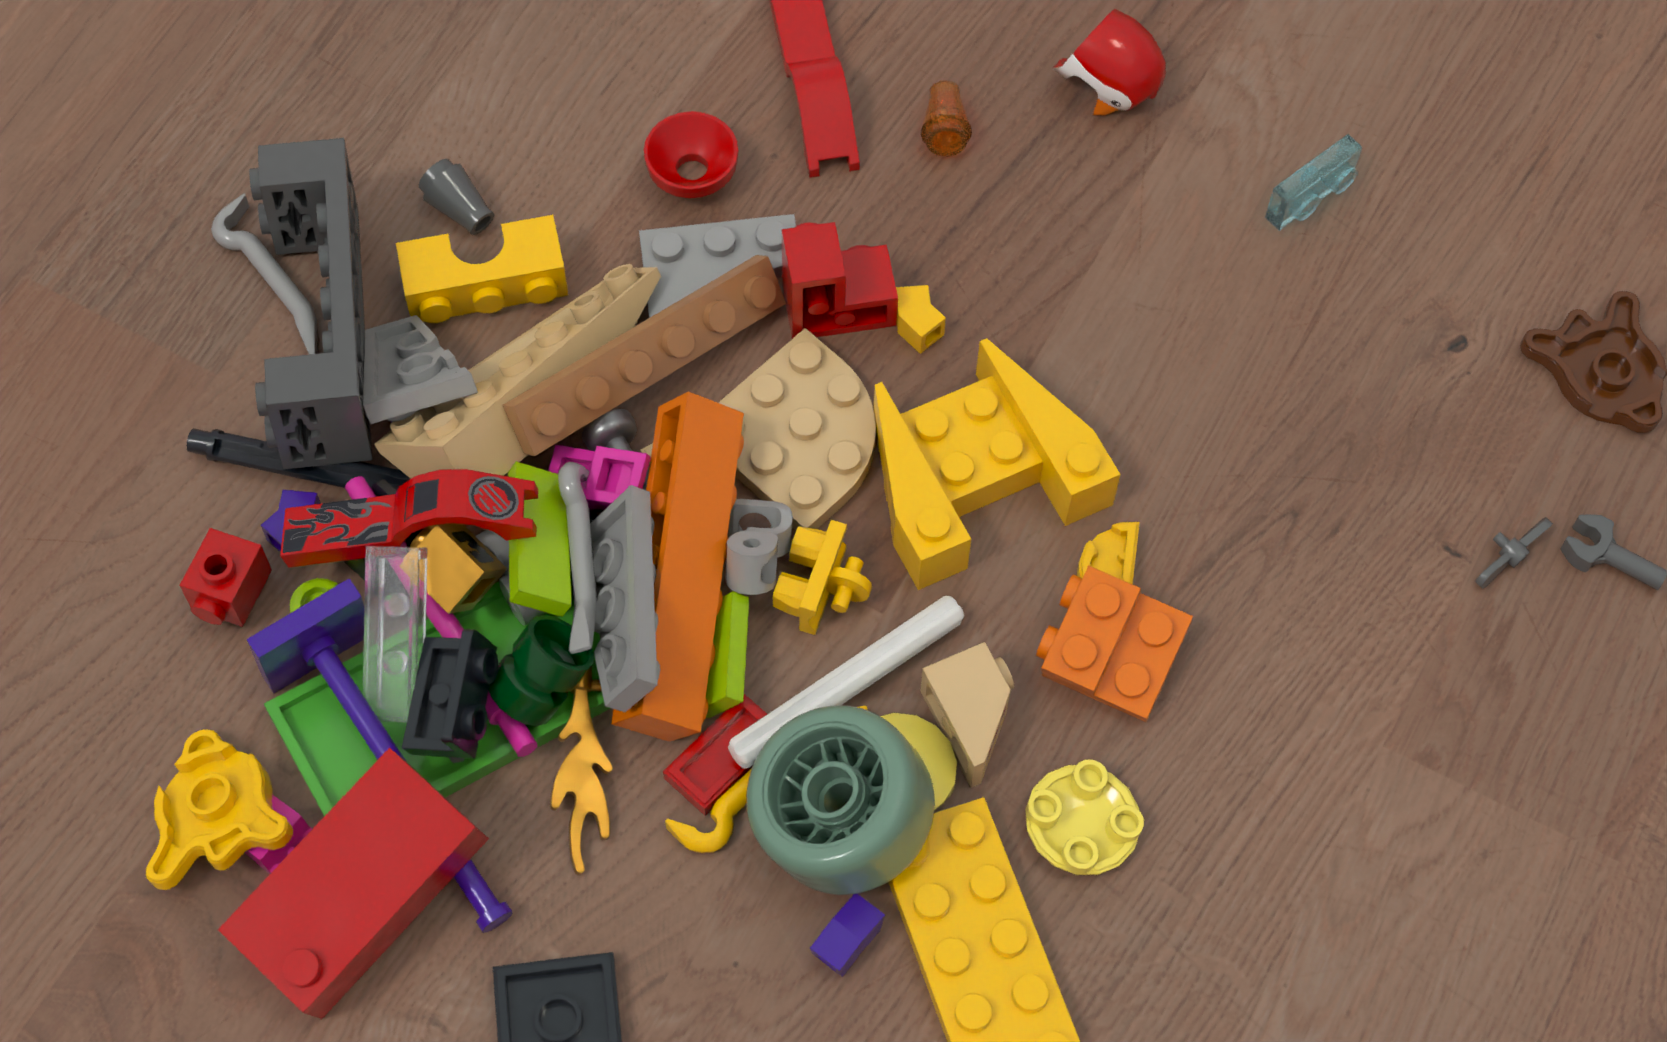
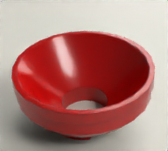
M694 111L680 112L668 116L651 129L644 145L645 165L653 182L665 192L683 198L704 197L722 189L735 173L738 160L737 139L728 125L715 116ZM689 161L702 163L707 168V172L701 178L695 180L685 179L677 171L682 164Z

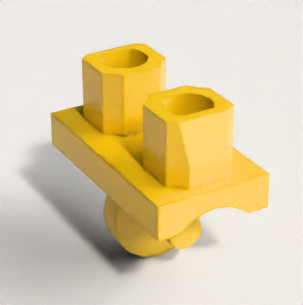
M831 520L827 532L819 529L797 527L791 543L789 561L811 567L813 570L809 580L782 572L773 592V607L799 617V631L816 635L830 593L834 595L831 608L840 613L847 611L850 601L863 602L870 595L872 584L865 576L860 574L864 564L861 559L850 556L845 567H840L846 552V544L843 542L847 530V524Z

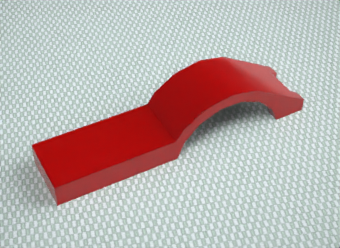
M769 0L786 77H791L796 94L802 128L804 156L809 178L820 176L818 161L846 157L849 171L860 170L848 88L842 65L838 57L835 56L823 1Z

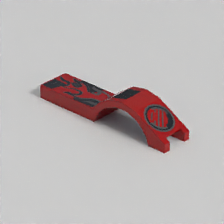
M441 469L413 477L399 486L396 494L285 508L280 556L287 567L291 568L400 554L401 543L411 533L428 526L448 523L475 525L493 531L505 540L536 537L537 526L533 519L524 518V500L538 499V487L535 481L469 469Z

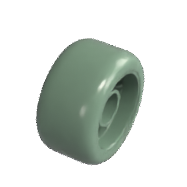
M828 706L800 714L780 727L769 738L760 750L751 769L747 786L746 807L750 827L761 848L791 877L816 891L834 895H851L870 891L888 883L913 862L921 851L931 829L935 797L933 783L923 759L896 727L884 718L866 709L853 706Z

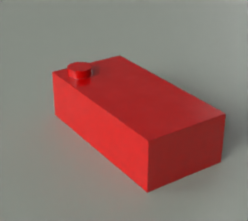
M389 747L220 926L218 931L303 1013L323 1019L489 838L410 764Z

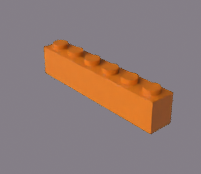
M689 391L658 407L646 490L650 492L651 517L654 519L652 553L653 564L656 567L654 606L655 612L658 615L656 630V658L660 664L658 685L626 712L613 709L611 722L612 725L668 742L700 733L708 712L706 690L709 669L715 659L716 650L713 639L716 616L721 609L723 601L720 587L723 565L727 558V540L729 539L727 535L730 513L737 497V489L734 485L737 461L744 445V439L741 434L743 412Z

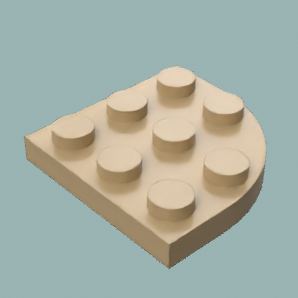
M806 328L718 402L744 413L741 432L744 445L737 461L735 477L761 500L775 501L787 505L792 511V528L797 530L798 526L818 529L853 497L868 474L874 454L876 433L875 413L869 394L853 369Z

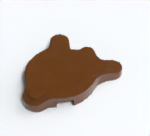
M1628 291L1614 293L1607 304L1602 321L1593 320L1584 310L1574 309L1568 313L1563 325L1558 330L1535 328L1528 330L1520 344L1522 353L1527 358L1542 364L1551 372L1557 381L1561 393L1582 414L1597 421L1622 425L1638 433L1654 430L1661 421L1663 412L1660 401L1663 394L1664 378L1667 375L1666 363L1657 346L1641 329L1639 324L1640 302L1634 293Z

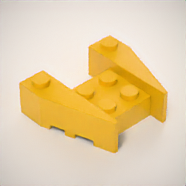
M987 338L979 342L976 367L978 382L902 414L898 411L882 382L875 384L873 409L875 413L876 439L884 476V490L890 514L893 546L918 590L968 569L971 537L959 517L1037 483L1041 484L1065 526L1114 504L1121 474L1095 431Z

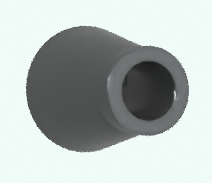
M442 159L432 165L420 179L418 186L424 193L423 200L466 228L471 235L479 234L492 222L494 213L486 205L461 164H453L449 159Z

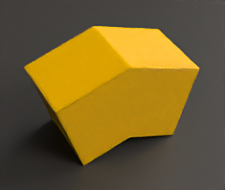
M928 285L896 287L898 294L897 332L921 354L944 336L946 317L931 304Z

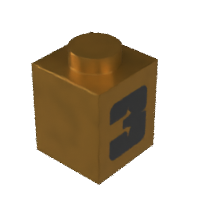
M456 523L432 525L424 528L410 545L414 551L401 565L448 614L472 610L507 570L464 524Z

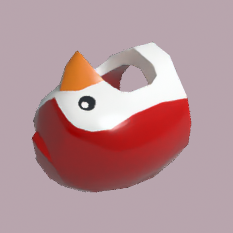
M1115 8L1087 36L1069 59L1062 58L1053 67L1064 79L1071 76L1080 77L1097 91L1098 99L1093 115L1101 116L1117 110L1130 111L1145 100L1154 99L1161 89L1166 76L1165 58L1151 33L1135 18Z

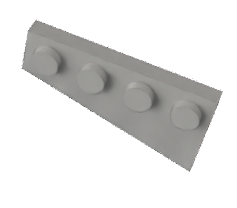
M630 485L590 523L597 595L594 632L600 635V641L594 651L605 706L622 712L629 710L646 694L650 693L658 685L657 682L660 675V664L656 658L658 615L655 612L654 582L656 578V567L653 564L652 553L654 519L651 517L650 492Z

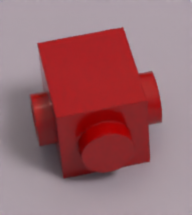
M209 528L179 586L191 607V612L196 617L214 625H221L223 621L243 627L272 568L262 545Z

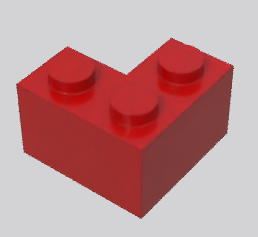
M808 222L794 228L781 229L782 289L786 301L785 305L792 339L804 328L815 337H823L897 326L898 294L887 245L872 247L857 245L841 251L835 222L823 224Z

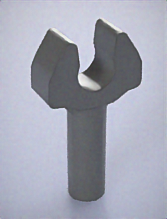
M1581 514L1578 516L1572 528L1582 536L1589 537L1594 542V546L1586 545L1581 540L1568 536L1560 550L1573 567L1582 572H1587L1597 564L1606 563L1659 590L1667 577V570L1616 544L1613 538L1614 522L1612 520L1595 514Z

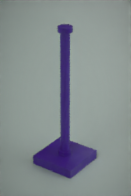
M350 578L246 639L260 673L273 694L318 668L376 759L378 760L390 747L405 760L338 657L342 652L372 635L362 596ZM470 859L454 878L479 915L476 921L482 933H486L503 924L512 916L513 912L507 902L499 903Z

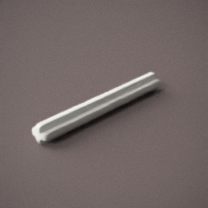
M943 596L731 738L728 746L731 756L740 767H751L765 743L780 727L791 719L810 710L828 706H841L959 626L964 618L962 608L953 597Z

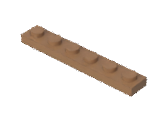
M763 255L753 256L503 404L523 453L531 456L538 455L785 305L786 301L769 257Z

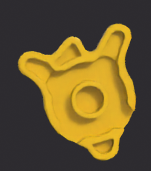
M199 730L187 738L182 754L174 764L179 772L170 781L165 791L158 786L156 792L154 819L159 829L160 839L157 849L147 865L146 878L155 888L168 890L175 887L181 881L194 861L200 856L206 855L207 860L216 870L223 871L230 868L244 852L252 847L276 850L283 848L289 843L293 837V828L284 816L273 810V789L269 774L253 754L237 751L232 744L223 741L217 732L213 730Z

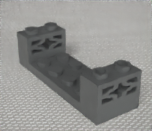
M336 138L259 145V168H250L249 177L253 200H263V203H258L262 235L271 234L276 255L318 251L322 278L329 277V279H326V287L320 288L322 314L324 321L331 320L328 321V331H322L324 353L264 359L265 382L255 384V395L259 416H265L264 424L267 446L269 449L278 448L283 469L373 460L371 424L363 407L365 317L359 212L345 139Z

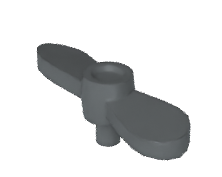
M1547 517L1543 518L1520 540L1513 538L1510 541L1499 532L1493 538V541L1502 548L1499 552L1501 557L1484 570L1475 582L1484 589L1508 564L1515 568L1530 553L1526 547L1550 528L1553 523Z

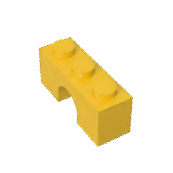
M548 215L501 224L504 237L502 250L494 259L482 264H470L458 259L452 251L449 234L396 243L404 294L410 317L417 315L423 322L439 323L454 316L476 312L493 313L503 307L530 302L542 304L550 302L557 297L568 296L564 263L554 216Z

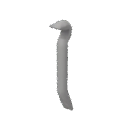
M243 193L223 207L216 215L211 228L213 238L222 247L229 250H241L294 316L296 327L308 355L318 354L317 320L312 305L254 234L245 230L230 231L232 227L237 225L249 208L246 195Z
M575 462L565 463L558 473L559 489L566 505L575 605L569 646L571 654L592 648L597 608L589 508L581 482L587 481L590 471Z

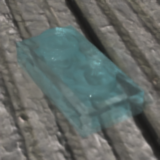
M1347 134L1273 188L1265 218L1279 231L1295 219L1303 221L1317 209L1323 198L1332 192L1340 194L1353 183L1358 174L1356 166L1363 147Z

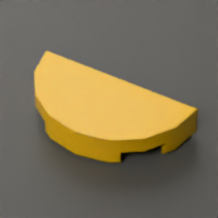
M1140 522L1116 523L1112 525L1110 530L1098 534L1092 541L1089 540L1083 549L1077 568V576L1083 578L1089 565L1133 584Z

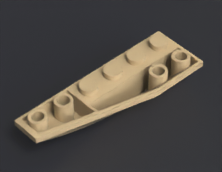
M625 264L612 269L604 276L602 282L470 368L468 371L473 377L478 393L417 410L413 415L404 420L392 422L390 424L391 431L375 443L378 452L411 479L417 475L441 469H469L504 476L509 472L515 461L520 462L527 454H524L503 404L632 329L661 277L658 268H633V265Z

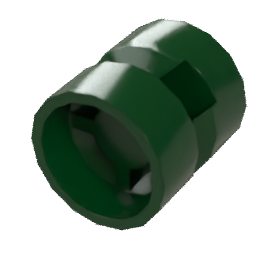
M547 615L535 616L514 642L512 654H507L500 661L496 679L490 684L489 693L497 706L511 718L527 725L539 726L547 724L568 697V691L574 689L594 663L592 648L574 654L570 653L572 625L557 617Z

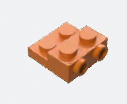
M1088 565L1083 578L1073 574L1063 592L1059 605L1067 608L1068 611L1060 628L1049 625L1039 644L1036 656L1044 660L1041 667L1042 676L1147 722L1193 621V616L1141 593V588Z

